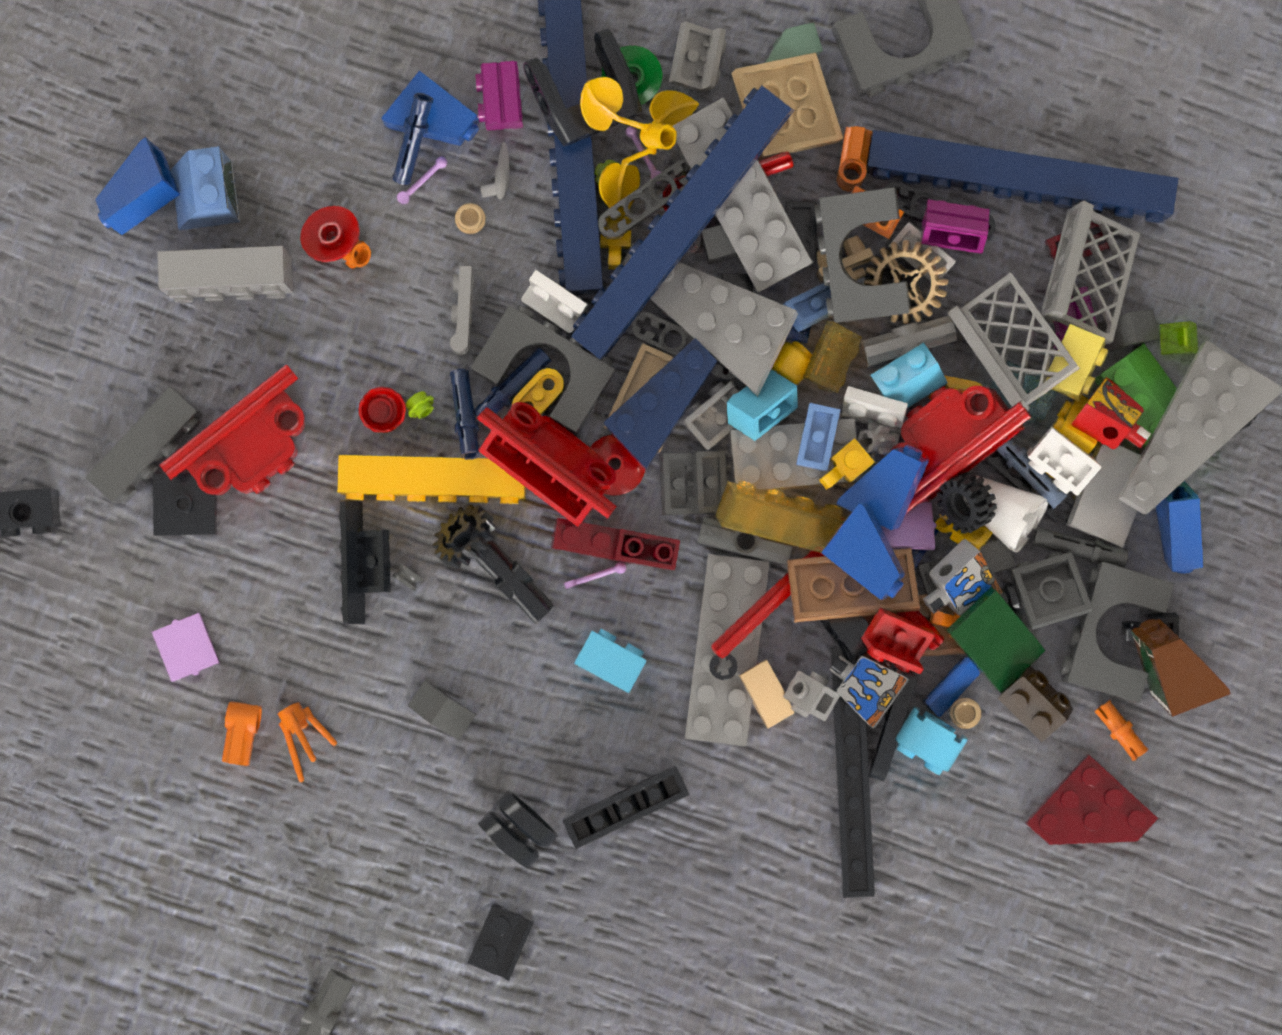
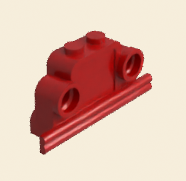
M286 364L159 466L171 480L187 469L196 480L199 488L207 494L222 495L231 486L244 494L252 492L256 494L261 493L271 484L269 481L271 477L278 472L280 475H283L295 465L293 460L297 456L298 449L290 437H295L303 431L305 417L301 408L291 400L284 390L296 382L298 377Z
M975 385L966 390L947 389L943 386L930 396L932 401L924 407L919 405L912 409L906 415L908 420L901 426V436L905 442L896 444L891 450L900 447L904 448L905 445H909L922 451L921 457L928 459L929 462L906 514L918 504L933 500L937 493L941 491L939 489L941 485L960 474L969 472L1025 429L1023 423L1029 420L1031 415L1023 404L1018 402L1009 409L994 389L985 386Z
M524 402L514 403L503 419L488 407L479 414L477 419L491 429V432L478 451L574 525L579 527L593 508L607 519L617 506L603 496L616 481V474L613 468L606 462L599 460L597 453L555 420L548 416H541L533 406Z

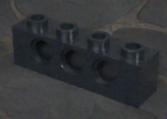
M43 488L0 492V532L2 537L21 536L20 530L32 529V534L52 533L51 528L61 527L58 490ZM28 505L31 509V516L28 520L22 521L19 517L20 509Z
M674 765L564 818L562 821L575 849H578L690 794L677 766Z

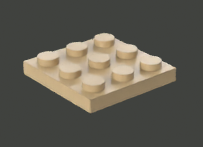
M816 53L737 68L731 73L742 109L746 107L743 101L754 87L759 90L761 86H764L795 110L759 156V160L785 151L794 153L835 144L844 139Z

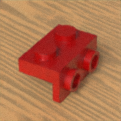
M880 607L861 639L868 649L867 653L872 658L883 662L884 659L888 660L906 673L911 670L921 674L924 668L919 660L935 637V634L927 627Z

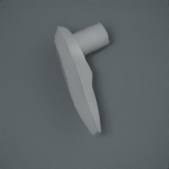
M502 142L499 153L498 166L495 170V183L482 185L480 188L483 198L497 195L498 199H502L507 191L509 184V154L505 142Z

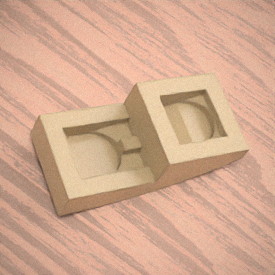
M767 660L761 661L738 675L751 696L754 707L768 729L794 714L789 700L783 697L785 692Z

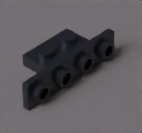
M341 500L339 511L341 541L339 549L342 569L340 581L342 584L341 613L343 624H365V593L391 592L389 530L363 531L362 501Z

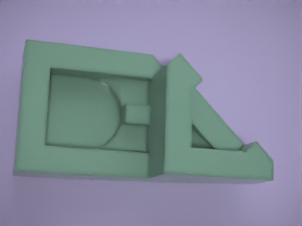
M814 22L785 29L781 36L776 39L773 44L774 47L764 63L811 53L819 55L823 49Z

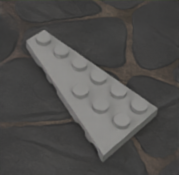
M629 251L622 263L624 266L632 257ZM678 262L651 298L667 316L671 317L693 339L696 338L714 358L722 363L737 379L742 381L757 397L798 316L795 309Z
M1209 341L1203 342L1118 499L1144 515L1149 513L1282 393V387Z

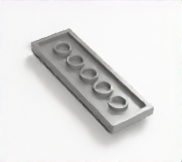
M724 97L673 125L677 134L676 142L691 169L695 164L702 165L708 157L705 154L708 146L715 138L720 141L727 132L724 126L733 115V112ZM757 159L717 211L716 216L759 293L812 264L813 260Z
M708 554L685 739L747 746L752 698L738 675L757 664L762 623L729 653L735 657L738 668L736 674L728 680L716 679L710 672V661L716 655L711 645L766 593L770 563L768 561ZM726 657L719 658V664L714 666L717 673L721 671L722 676L729 674L728 668L732 667V662L729 659L725 661Z

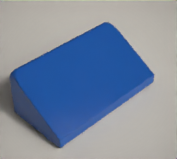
M961 658L926 696L923 704L936 716L941 717L979 676L980 671L970 658Z

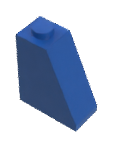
M418 71L381 118L387 128L405 133L404 121L410 115L414 94L424 93L431 96L434 101L427 120L429 128L427 133L423 134V137L461 146L465 140L471 141L479 130L477 126L479 123L478 116L421 71Z
M145 137L140 140L95 199L100 211L98 217L106 228L112 227L119 234L123 235L178 197L180 193L163 151Z
M905 445L904 448L893 449L838 499L836 504L853 512L859 503H866L871 507L881 526L891 531L898 529L902 524L929 460L921 457L922 451L909 445Z
M1184 480L1156 506L1164 561L1172 572L1181 574L1203 568L1200 498Z
M859 503L822 551V554L880 600L887 599L888 596L894 598L904 585L901 579L904 577L905 572L871 507L866 503Z

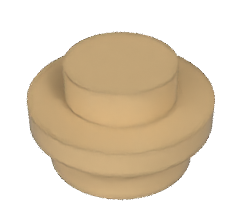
M464 204L455 214V223L458 229L465 234L478 233L483 229L486 222L484 211L476 204Z
M960 698L950 708L951 721L962 729L974 727L981 718V709L978 703L970 698Z

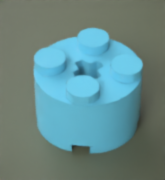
M914 706L895 738L898 742L897 750L911 759L917 755L924 760V766L937 775H941L943 770L948 772L968 741V738L962 734L960 739H958L957 735L954 734L955 728L925 711L923 716L919 715L920 708Z

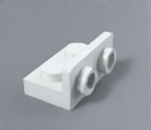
M535 270L529 279L530 286L522 296L521 301L567 333H573L575 330L573 325L582 313L586 314L588 311L587 304Z
M1052 426L1034 448L1030 447L1027 451V456L1030 459L1028 464L1038 473L1043 475L1046 471L1054 477L1053 483L1066 494L1072 491L1078 496L1102 467L1099 462Z

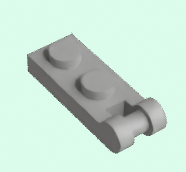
M459 266V274H454L453 293H458V305H452L451 320L452 323H457L456 334L450 339V347L459 356L466 355L470 351L474 284V270L472 266Z

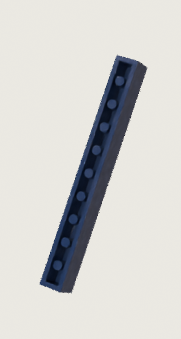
M538 0L539 17L545 16L546 28H540L541 46H547L548 58H542V62L547 66L567 109L580 103L583 87L587 83L581 0ZM547 123L548 137L554 136L555 148H549L550 166L557 167V178L551 179L553 197H559L560 207L559 209H554L555 227H561L562 239H556L557 257H563L564 269L558 270L559 285L566 288L573 295L597 294L603 288L592 137L590 136L563 147Z
M761 86L759 90L754 87L743 101L746 107L740 115L734 113L724 126L727 132L719 141L715 138L705 151L708 157L702 165L695 164L685 178L689 182L683 190L676 189L666 203L670 207L664 215H656L647 228L651 232L645 240H637L629 251L632 257L624 266L622 263L618 265L610 276L613 282L607 290L601 288L591 301L594 307L588 315L582 313L574 323L573 328L576 330L571 337L597 358L603 359L604 356L606 357L795 111L766 87Z
M873 130L866 166L867 173H872L873 178L889 180L890 176L902 178V182L913 185L920 184V181L930 182L934 188L950 189L951 186L961 187L963 192L969 194H980L981 191L993 192L994 197L1001 199H1010L1011 196L1024 197V202L1040 204L1042 200L1054 202V206L1059 208H1072V205L1086 201L1094 205L1093 211L1096 213H1102L1103 210L1115 212L1114 215L1121 218H1132L1133 215L1145 216V221L1162 223L1163 220H1167L1173 215L1179 179L1177 177Z

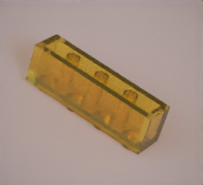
M739 481L738 484L727 482L716 512V517L721 527L821 553L847 520L843 510L835 505L825 504L823 507L814 504L812 500L805 497L789 498L778 490H759L753 484L745 481Z

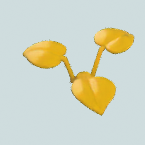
M598 77L585 83L581 93L580 106L586 123L591 128L600 131H606L613 119L617 122L641 129L640 140L647 147L643 151L624 158L621 164L614 162L608 164L602 171L599 179V192L608 208H611L639 188V170L635 165L628 164L646 155H655L657 149H671L677 139L676 130L673 125L693 114L699 106L696 100L678 91H661L655 95L649 107L650 115L654 121L644 124L616 114L622 107L623 94L621 87L615 80L608 77ZM634 200L629 203L628 209H630ZM620 208L617 210L621 213L619 218H623L625 215L624 209Z

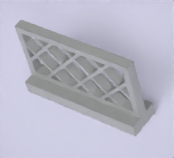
M1082 201L1067 211L1041 315L1048 323L1058 321L1068 327L1072 324L1105 338V343L1110 344L1114 339L1140 233L1094 212V205ZM1091 222L1099 225L1104 235L1103 237L1094 239L1089 229ZM1119 234L1129 239L1125 251H1120L1113 237L1114 235ZM1105 239L1113 256L1104 259L1097 243ZM1088 247L1097 262L1089 267L1082 256L1083 250ZM1114 259L1121 270L1120 276L1116 279L1113 278L1107 266V262ZM1098 266L1106 280V283L1097 286L1090 270ZM1081 274L1090 289L1083 294L1080 293L1075 283L1076 277ZM1107 286L1114 297L1113 303L1109 306L1106 305L1099 291ZM1090 294L1093 295L1099 308L1098 311L1090 314L1083 300V297ZM1074 301L1083 316L1079 320L1067 315L1069 304ZM1102 314L1107 324L1105 332L1097 328L1092 317Z
M1011 272L961 309L956 306L947 312L1012 407L1021 402L1028 411L1030 409L1029 404L1080 369ZM1012 284L1016 289L1014 302L999 301L1001 291ZM1022 298L1026 304H1021L1020 299ZM981 305L991 306L988 321L976 320L971 312ZM997 307L1012 308L1009 323L994 322ZM1018 309L1031 310L1033 314L1030 326L1015 324ZM1037 320L1042 327H1036ZM980 326L986 327V331L984 332ZM992 328L1007 329L1004 344L992 343L990 341ZM1013 330L1028 332L1025 347L1010 345ZM1035 332L1048 334L1047 349L1031 348ZM1054 344L1056 345L1059 351L1053 350ZM997 349H998V350H1003V351H1002V355L999 354V352L997 351ZM1009 351L1024 353L1021 368L1009 367L1006 364ZM1030 353L1045 355L1042 370L1027 369ZM1051 356L1064 357L1069 364L1059 372L1048 371ZM1013 373H1019L1018 380ZM1025 374L1041 376L1039 386L1027 394L1023 388Z

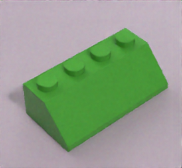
M1142 344L1095 377V382L1100 386L1106 377L1109 378L1143 407L1144 412L1136 423L1151 433L1142 445V448L1145 449L1177 388L1147 346Z

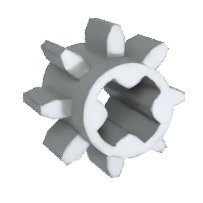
M868 423V430H860L857 441L874 462H880L884 455L892 451V447L895 446V438L889 432V426Z

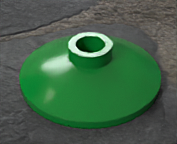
M636 45L623 46L620 50L631 74H635L638 77L635 84L640 103L643 105L652 100L661 87L663 79L661 64L657 57L644 47ZM602 68L601 77H606V74Z

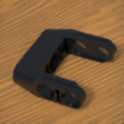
M608 28L595 33V53L606 77L615 80L622 89L623 103L621 109L616 114L632 119L643 112L634 78L613 33ZM537 57L524 62L523 68L540 109L563 147L602 132L591 128L586 123L581 112L580 103L566 109L545 64ZM613 119L609 128L621 123Z

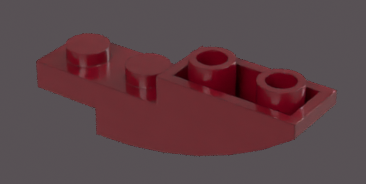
M556 518L551 543V549L673 571L676 568L680 540L584 522L577 527L568 519Z

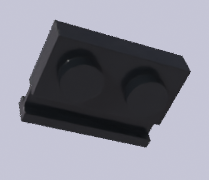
M492 904L467 963L509 981L534 921L525 919L518 914Z

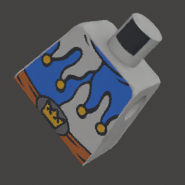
M964 539L930 571L929 576L937 589L923 598V600L934 614L947 605L960 616L990 587L995 589L1000 595L1003 592L981 552Z
M840 655L829 670L843 680L836 692L872 728L877 726L909 681L905 676L864 656H861L858 662L853 665Z

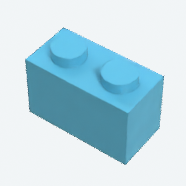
M924 343L871 374L882 396L907 403V408L948 383L939 364Z
M771 370L758 397L746 386L740 392L732 395L727 401L728 424L756 441L798 408L797 385Z
M600 629L598 634L591 631L574 664L630 693L647 661L642 658L644 652L629 643L626 648L614 643L617 637L603 629Z

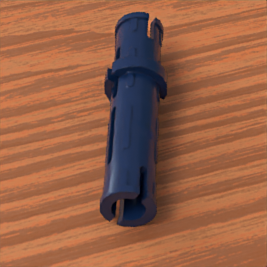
M424 93L414 94L410 115L404 121L406 130L395 171L392 175V180L402 185H409L412 181L411 178L423 134L427 133L429 128L427 120L434 99Z
M538 347L498 387L494 386L490 390L491 393L474 409L476 417L486 407L497 414L502 408L511 405L510 401L540 370L552 362L548 355Z
M459 368L450 372L456 413L454 428L460 442L461 458L473 460L481 455L478 451L477 434L480 429L474 415L469 370L466 371L464 368Z

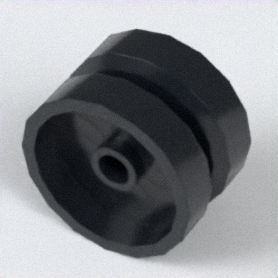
M508 790L497 802L499 810L508 820L496 812L489 811L478 825L499 849L520 865L529 869L539 858L538 850L529 839L540 847L548 848L558 837V834L530 806Z

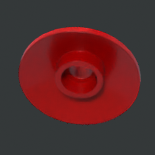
M341 206L321 208L308 217L301 229L300 241L302 248L309 257L317 261L332 262L339 260L350 253L357 244L360 235L359 222L355 215L347 208Z
M613 434L599 438L590 446L597 453L599 460L609 464L611 459L616 458L621 462L620 468L614 470L616 481L605 492L606 495H624L634 490L640 484L644 477L645 469Z

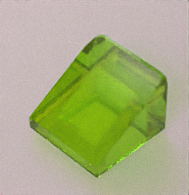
M1184 321L1160 324L1161 355L1196 354L1198 352L1197 324L1195 322Z

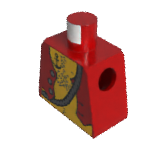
M1107 377L1071 424L1076 429L1111 449H1116L1124 438L1138 448H1141L1151 435L1150 432L1136 423L1144 412L1143 407Z

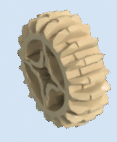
M909 240L903 241L902 250L899 249L897 242H892L891 254L883 247L880 249L883 260L877 256L872 257L871 261L878 266L877 269L873 267L866 269V273L873 275L874 279H866L864 281L865 285H881L882 275L887 265L891 269L890 272L894 277V283L902 281L900 276L902 274H905L906 278L909 275L913 276L915 273H919L913 279L914 281L911 282L912 289L909 290V298L914 300L917 305L911 307L910 313L902 314L904 324L910 322V314H913L916 322H920L922 320L920 311H923L926 316L930 317L933 312L928 305L931 304L933 307L939 308L941 303L935 296L945 297L947 294L945 290L938 288L939 285L944 286L949 283L948 279H939L938 276L947 271L946 267L938 269L935 267V264L941 260V257L938 255L930 260L928 256L932 253L933 249L928 247L924 253L919 252L922 246L919 241L915 243L913 250H910ZM911 257L920 261L922 265L915 270H907L896 261V258ZM929 272L931 289L925 300L921 295L922 292L918 282L924 274ZM892 315L891 322L895 323L899 315Z

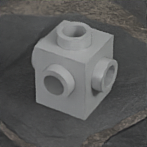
M798 670L795 677L789 683L783 697L793 703L791 707L793 711L805 718L812 714L826 721L840 695L826 686L829 680L812 671L810 676Z

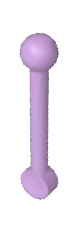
M628 126L625 131L626 135L632 138L639 152L645 150L637 136L636 127ZM648 155L642 157L651 172V179L661 173V171L656 170Z
M442 156L438 157L435 162L436 164L406 192H399L397 195L399 203L407 204L412 193L439 168L447 166V159Z
M617 562L614 567L565 582V589L616 572L622 574L626 571V565L623 562Z

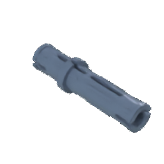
M1013 439L997 450L1008 461L1006 465L1009 468L1013 466L1041 496L1047 499V502L1053 509L1068 496L1053 483V480L1046 473L1042 475L1028 464L1030 461L1026 454L1028 450L1025 447L1021 449ZM1007 447H1009L1015 453V455L1026 465V467H1024L1019 462V460L1007 449ZM1030 470L1049 488V491L1030 473Z

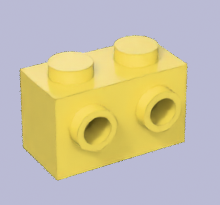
M1070 324L1061 343L1080 369L1051 390L1080 401L1082 394L1088 395L1095 381V378L1091 375L1096 365L1099 367L1103 365L1108 349L1104 348L1105 338ZM1055 356L1048 371L1059 372L1069 364L1064 357Z

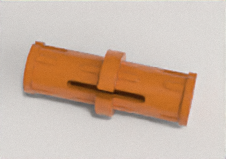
M1110 699L1094 711L1110 730V737L1113 740L1117 739L1132 761L1149 750L1131 728L1133 724L1130 720L1126 722Z

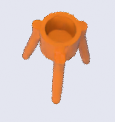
M296 702L281 710L278 716L281 720L279 726L284 733L298 780L303 782L304 776L291 733H296L311 762H315L316 757L302 731L308 726L306 720L333 746L337 745V741L314 717L309 707L303 709L300 702Z

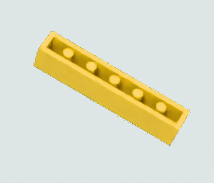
M339 455L337 492L345 495V500L362 501L364 500V495H376L377 501H395V496H407V501L426 502V497H438V502L456 503L457 497H468L469 503L483 504L488 503V498H500V504H518L519 499H526V487L491 460L485 458L464 460V458Z

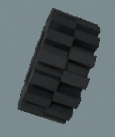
M968 472L945 482L939 488L941 491L937 493V497L941 499L937 501L938 507H943V510L940 511L941 516L946 515L948 519L945 522L948 526L953 523V530L958 531L961 529V533L964 534L967 532L971 533L991 522V519L996 514L993 511L997 509V504L992 503L996 499L995 495H990L988 490L992 489L990 485L984 486L985 479L982 477L976 479L977 474H969ZM963 496H964V497L966 498V500L968 501V503H969V505H970V509L966 506V504H965V502H964V500H963Z

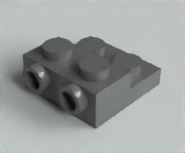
M1054 552L1044 558L1045 560L1035 563L1033 561H1024L1016 565L1015 569H1012L1011 580L1020 605L1024 607L1032 630L1092 612L1093 608L1072 552L1065 554Z

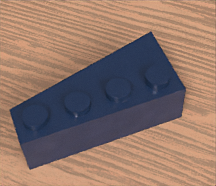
M695 338L603 422L604 426L645 470L648 469L676 424L716 366L717 360Z

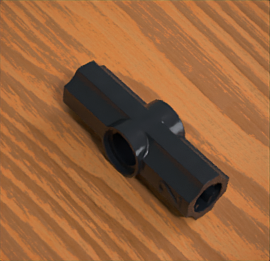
M493 539L487 541L488 549L479 552L480 558L478 560L475 559L476 562L494 579V584L511 602L514 601L536 624L554 607L551 603L552 601L533 583V578L516 560L513 561Z

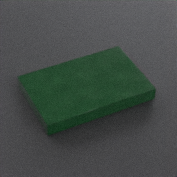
M992 587L946 630L1000 693L1006 690L1046 651L1000 594Z

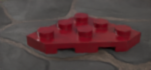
M1087 754L1027 819L1025 824L1049 845L1138 842L1159 818Z

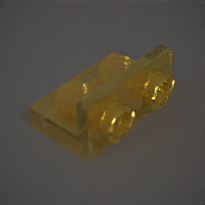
M827 321L803 378L818 385V388L822 391L838 393L846 381V373L852 360L858 353L862 337L833 321Z

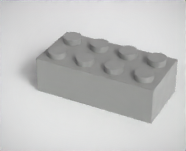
M283 246L157 251L159 289L169 298H174L176 303L193 302V297H205V301L211 302L223 301L224 296H236L237 300H252L254 295L266 294V298L281 299L285 298V293H293L292 256Z
M854 418L838 420L830 458L852 439H856ZM805 423L774 426L756 441L739 430H730L729 433L735 495L822 487L823 485L819 479L835 467V465L829 461L827 472L796 465ZM859 475L849 483L843 476L834 485L853 484L861 478Z

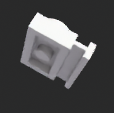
M848 386L844 396L841 417L847 419L854 418L855 421L867 425L868 423H877L880 426H889L891 432L901 434V426L904 423L908 404Z

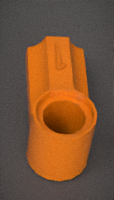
M853 126L845 128L836 182L842 190L852 192L855 185L861 187L867 173L866 166L872 131L864 127ZM853 169L858 173L859 178L849 180L845 177L844 171Z
M234 701L229 702L225 716L227 733L222 762L235 765H250L254 736L260 727L262 706Z

